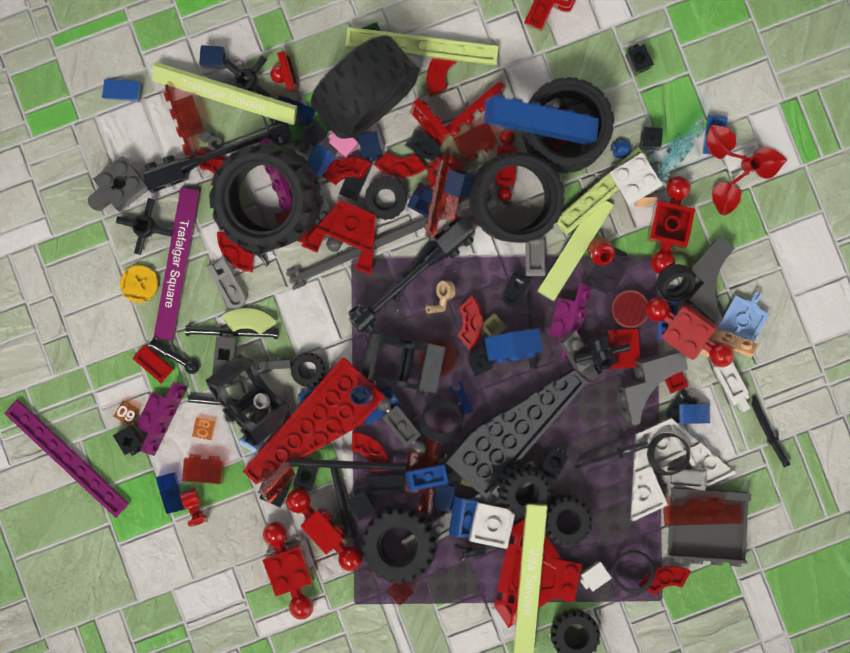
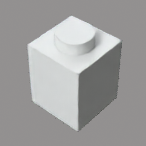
M599 560L580 573L582 576L580 579L585 589L590 588L592 592L612 579Z

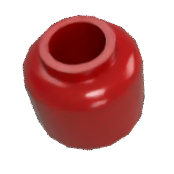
M598 237L589 243L588 255L595 264L606 265L614 259L615 249L608 239Z

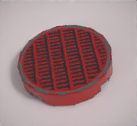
M623 291L612 301V317L621 327L629 329L638 327L648 318L646 314L648 301L638 291Z

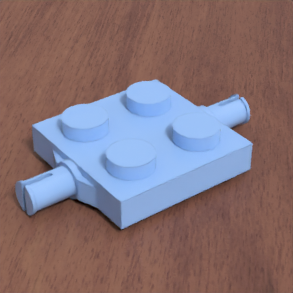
M755 291L750 301L735 295L724 313L723 321L718 325V329L754 342L769 316L768 313L761 310L757 305L762 294Z

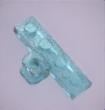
M699 117L684 138H681L682 136L678 134L666 150L670 156L656 173L660 182L664 183L670 176L668 172L670 168H676L685 159L694 146L691 142L695 136L699 138L705 130L703 125L706 121Z

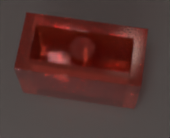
M482 123L453 138V143L463 162L475 160L479 157L478 154L483 151L485 153L491 152L498 143L490 125Z
M190 454L189 457L184 458L182 481L223 484L225 460H220V456H209L208 459H202L201 455Z

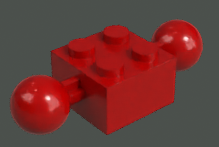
M674 176L667 182L666 191L671 197L669 203L657 201L654 204L647 241L661 244L660 250L653 254L650 261L651 268L657 274H660L665 268L675 265V258L671 254L672 246L683 249L688 247L695 209L681 206L682 199L686 198L691 191L690 182L683 176Z
M655 297L647 303L646 314L649 319L655 322L665 321L669 324L661 338L691 360L696 359L704 349L709 353L712 364L717 367L724 368L733 362L735 354L730 345L726 343L715 344L710 340L719 326L689 304L684 305L679 313L675 315L671 312L670 305L664 298Z
M299 488L290 491L286 498L287 507L294 513H302L307 519L300 527L325 555L334 549L339 554L338 563L342 569L346 571L357 570L363 562L362 553L356 547H347L342 541L346 537L344 535L345 530L339 523L334 525L331 521L332 515L326 509L322 510L319 508L315 511L310 506L311 497L307 491Z
M270 522L264 527L262 536L268 545L274 547L276 554L265 557L262 561L275 597L290 592L292 597L289 603L290 614L298 620L307 619L313 613L314 604L308 596L303 595L301 587L313 583L314 580L302 546L300 544L286 549L284 542L287 538V530L285 526L280 522Z

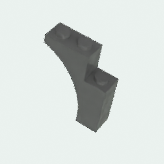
M722 236L717 237L689 268L695 277L696 283L700 282L701 285L687 299L691 307L717 325L723 321L716 302V281L724 261L735 249Z
M675 349L635 361L636 367L634 372L639 380L619 385V392H617L618 400L623 408L621 415L626 423L633 426L640 424L642 410L652 391L668 377L688 370L686 357L679 350Z

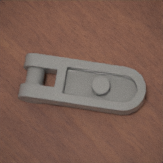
M224 257L218 259V262L213 265L212 263L207 265L208 271L228 306L233 309L243 307L246 302L245 295ZM223 268L224 273L218 275L216 271Z

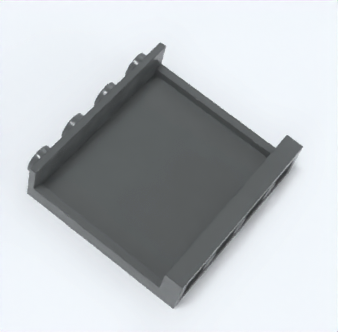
M671 488L667 557L676 563H684V560H691L693 564H703V561H711V565H722V562H729L730 566L742 567V563L748 564V561L745 560L748 501H751V493Z

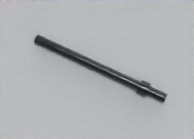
M313 457L290 459L289 466L305 467V469L319 467L406 471V463L314 460Z

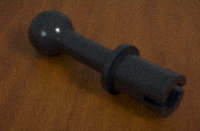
M154 337L147 347L161 355L162 359L167 356L181 364L189 374H196L200 369L197 360H187L170 350L171 345L167 346Z

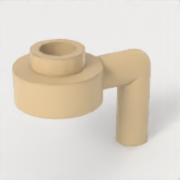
M440 281L438 283L436 292L440 298L439 305L427 306V313L445 311L447 301L455 295V286L451 281Z

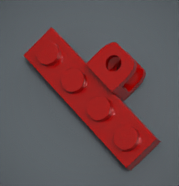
M534 0L524 24L542 32L553 7L562 12L569 13L576 0Z

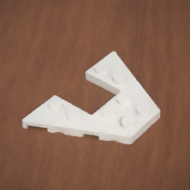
M672 418L635 434V444L646 440L650 444L654 437L662 433H672L684 439L690 449V468L707 470V487L736 474L734 470L726 466L709 449L695 440L685 429H682ZM676 437L664 438L655 449V460L658 466L664 465L683 455L686 456L684 444ZM648 448L634 452L631 521H635L668 505L653 469L649 465L647 459Z

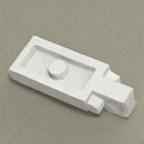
M733 362L724 368L713 367L733 406L737 404L741 412L749 410L750 407L746 401L749 398V392Z

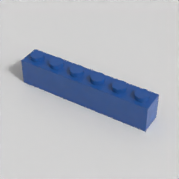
M495 94L493 97L486 99L484 123L586 145L597 141L599 118L591 117L592 115L588 113L576 114L574 110L569 109L558 110L556 106H540L538 102L525 103L520 98L507 99L505 95Z

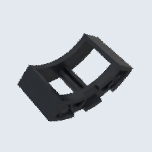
M369 333L361 373L373 385H378V382L416 389L417 394L427 396L429 392H437L445 347L407 340L401 343L402 339ZM379 343L403 348L397 380L372 376ZM414 350L425 352L418 384L408 383Z
M239 354L205 381L214 399H219L221 405L225 407L222 411L232 423L236 421L238 426L242 427L240 431L258 445L290 418V407L286 401L277 397L264 383L255 368L254 361ZM245 371L255 388L234 403L225 385ZM265 393L269 396L270 404L275 410L257 424H254L242 411L254 403V397L257 394Z

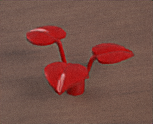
M712 125L707 134V147L711 155L717 159H723L727 154L742 159L741 168L744 171L730 185L726 182H720L712 190L713 204L719 214L724 216L734 211L740 203L741 190L733 187L736 182L749 175L750 172H756L763 179L772 178L787 162V159L778 151L768 147L758 148L753 153V156L750 157L732 153L730 151L736 146L735 134L729 128Z

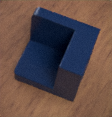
M201 45L200 66L202 68L224 70L225 48Z
M459 169L448 170L444 193L458 198L469 197L474 175Z
M419 183L407 207L427 217L433 209L439 193Z
M445 484L436 486L432 508L450 513L457 492L456 488Z

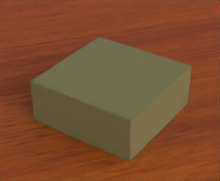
M495 313L483 323V330L489 337L497 336L507 328Z

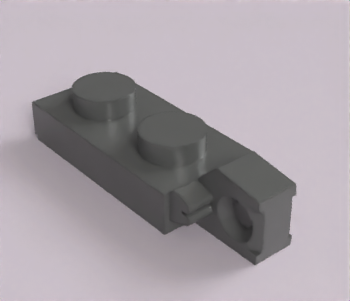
M572 330L559 344L575 371L585 376L587 380L594 381L599 376L594 368L595 363L592 360L575 363L573 360L574 355L588 353V350L577 331Z

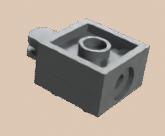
M122 156L93 178L99 189L88 197V204L96 211H102L112 204L116 210L121 212L146 193L148 188L129 160Z

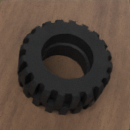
M405 506L391 507L376 515L367 524L366 530L362 535L363 544H361V551H364V556L362 557L364 562H368L369 570L376 572L378 578L381 579L383 577L386 579V582L392 583L394 581L397 584H403L406 581L411 582L423 575L434 561L438 549V544H436L438 538L437 534L434 533L433 524L427 521V517L424 514H419L418 510L414 508L408 509ZM397 526L405 527L416 537L418 544L417 552L411 560L398 563L388 558L384 553L382 538L390 528Z

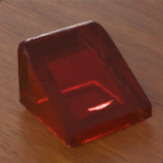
M395 582L387 590L399 606L414 593V590L406 582L403 584Z

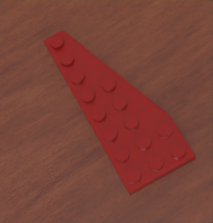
M342 357L242 472L255 484L261 483L289 467L290 459H303L361 426L386 396L345 357ZM356 386H368L373 390L374 398L367 405H356L350 399L351 390Z

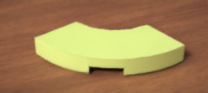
M251 308L235 309L222 315V319L233 332L249 328L262 334L276 324L275 320L265 312Z

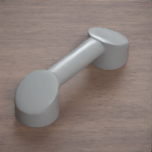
M265 393L257 394L254 397V403L242 411V413L246 415L256 409L268 408L270 406L269 396ZM223 414V419L227 424H236V421L232 423L228 419V417L225 414Z

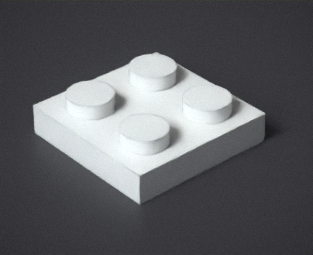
M643 153L609 173L629 206L663 186Z
M477 502L469 541L507 549L515 515L507 508Z

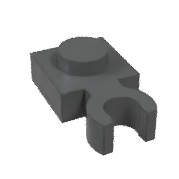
M275 357V361L257 362L258 370L291 368L292 362L287 360V357Z

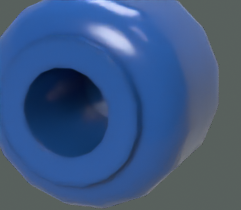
M616 139L611 144L610 150L613 151L614 157L625 159L631 152V145L627 140Z

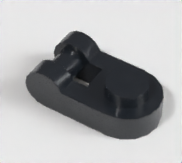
M414 130L412 133L413 137L410 141L406 142L405 147L426 160H435L440 153L439 145L418 130ZM419 140L424 142L421 148L416 145Z
M514 271L502 296L504 304L509 307L517 306L521 302L531 279L528 277L523 278L519 276L518 272ZM515 282L522 285L520 290L513 287Z
M683 388L667 408V419L672 418L676 423H680V402L684 400L688 404H697L699 400L688 395V391Z

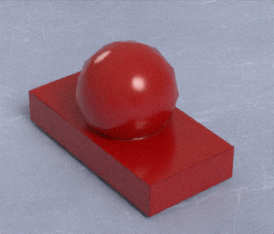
M284 51L278 52L280 65H276L271 69L270 77L275 83L285 82L287 90L291 92L297 91L299 87L290 54Z

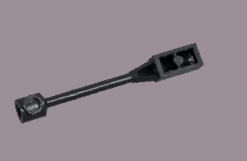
M271 119V124L267 126L266 132L201 156L174 158L173 155L163 158L164 163L156 165V162H150L145 165L146 169L142 170L148 191L154 193L187 181L185 173L200 166L201 163L259 143L265 138L277 143V145L288 144L292 141L288 123Z
M464 216L455 217L432 237L430 241L434 247L424 258L423 262L370 308L360 304L354 306L348 312L350 316L349 321L353 327L360 333L363 331L366 334L371 332L375 328L373 323L376 321L375 313L426 268L444 258H455L460 253L458 248L461 245L465 247L470 245L474 241L472 236L475 234V231Z

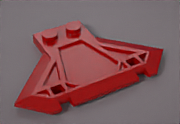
M525 519L512 526L510 535L514 536L513 543H508V547L505 550L497 592L502 593L501 600L495 599L494 607L508 628L516 623L523 547L521 540L524 536ZM545 533L538 609L554 598L574 603L582 568L580 563L562 560ZM510 595L515 596L513 603L509 602Z

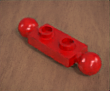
M504 130L501 132L500 141L503 143V146H497V156L516 152L517 147L511 146L515 140V135L512 131ZM516 165L508 166L496 174L495 185H501L497 196L503 202H507L512 198V191L509 185L515 186Z

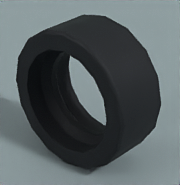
M675 264L665 268L660 273L656 285L661 295L667 301L674 302L680 301L691 294L696 281L685 265ZM684 277L680 285L667 289L674 279Z

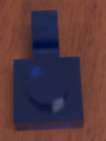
M460 381L458 382L460 385L459 391H454L452 385L449 386V390L452 394L459 397L460 401L457 402L461 413L465 411L467 415L474 411L464 391V385Z

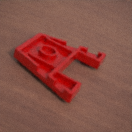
M340 200L302 243L301 247L318 253L323 238L326 235L361 250L354 269L371 275L376 215Z

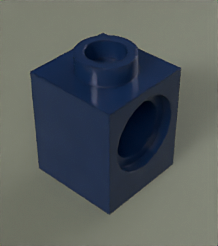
M377 131L358 135L363 159L369 162L379 160L378 157H382Z

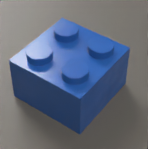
M539 329L511 332L485 338L488 360H497V364L509 362L508 358H510V361L523 360L522 356H524V359L536 357L535 353L543 352Z

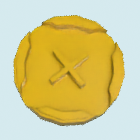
M134 265L123 273L120 279V288L128 300L135 303H144L150 301L156 295L159 289V280L151 268L144 265Z

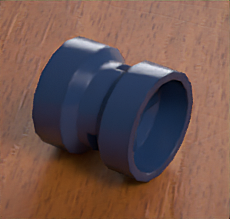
M356 386L350 393V399L356 405H367L374 398L373 390L368 386Z

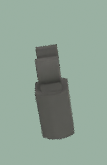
M199 121L190 129L203 143H208V147L212 151L216 150L213 147L214 142L223 144L220 138L213 137V133Z

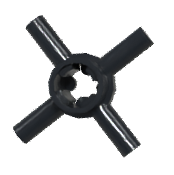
M263 55L259 57L251 69L245 68L240 70L228 59L224 62L223 65L235 74L234 82L238 88L248 91L254 90L260 95L271 97V94L259 85L257 73L267 61ZM244 76L251 78L247 86L245 85L247 81L244 79Z
M148 198L144 215L137 216L134 220L120 216L116 218V224L132 227L134 233L138 236L134 254L141 255L145 238L151 237L154 233L169 237L173 235L172 229L156 226L155 220L151 217L155 199ZM147 221L149 224H147V230L144 232L140 228V224L145 225Z
M603 332L601 340L595 341L590 345V352L574 355L573 360L575 363L592 360L596 363L595 369L597 373L601 374L602 370L609 369L616 363L614 354L630 351V345L627 343L612 347L608 344L610 334Z

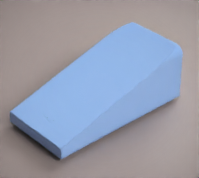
M244 435L238 443L253 452H258L265 439L257 445Z

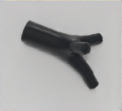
M248 250L257 255L264 262L266 267L269 266L267 259L264 255L265 253L271 251L263 250L258 252Z
M457 543L455 544V547L462 551L464 555L460 562L474 556H485V548L471 549L462 547Z

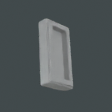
M537 239L525 243L526 276H545V239Z
M668 467L667 472H676L680 468ZM685 468L674 475H667V487L706 490L707 470Z

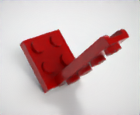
M502 82L496 83L446 127L443 125V120L430 111L429 104L424 100L421 101L419 98L412 103L410 114L434 141L441 146L450 136L455 137L461 131V126L464 124L469 125L475 119V114L485 111L486 99L493 97L495 94L503 95L502 91L505 85Z

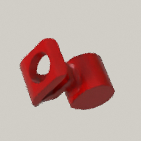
M196 488L180 493L184 508L189 509V513L192 515V519L187 522L188 526L194 527L208 522L207 517L202 514L198 507L202 502Z

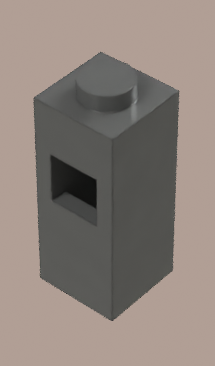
M222 333L221 337L216 336L212 375L236 357L238 339L233 338V334Z

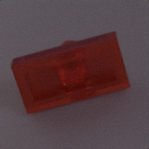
M284 461L275 473L269 469L262 471L260 477L266 482L259 491L267 502L271 503L296 475L290 464Z

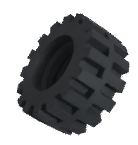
M302 353L293 360L290 370L291 376L297 384L304 387H313L323 380L326 369L323 360L318 355ZM305 362H312L316 367V373L311 378H305L300 373V367Z

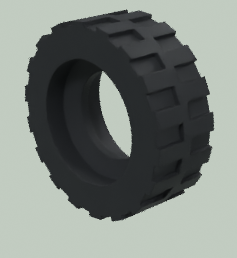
M384 176L375 179L369 184L365 193V204L368 211L375 214L376 218L383 220L394 219V217H398L404 211L407 196L403 185L398 180ZM383 189H389L395 195L394 204L388 208L381 207L376 200L378 192Z

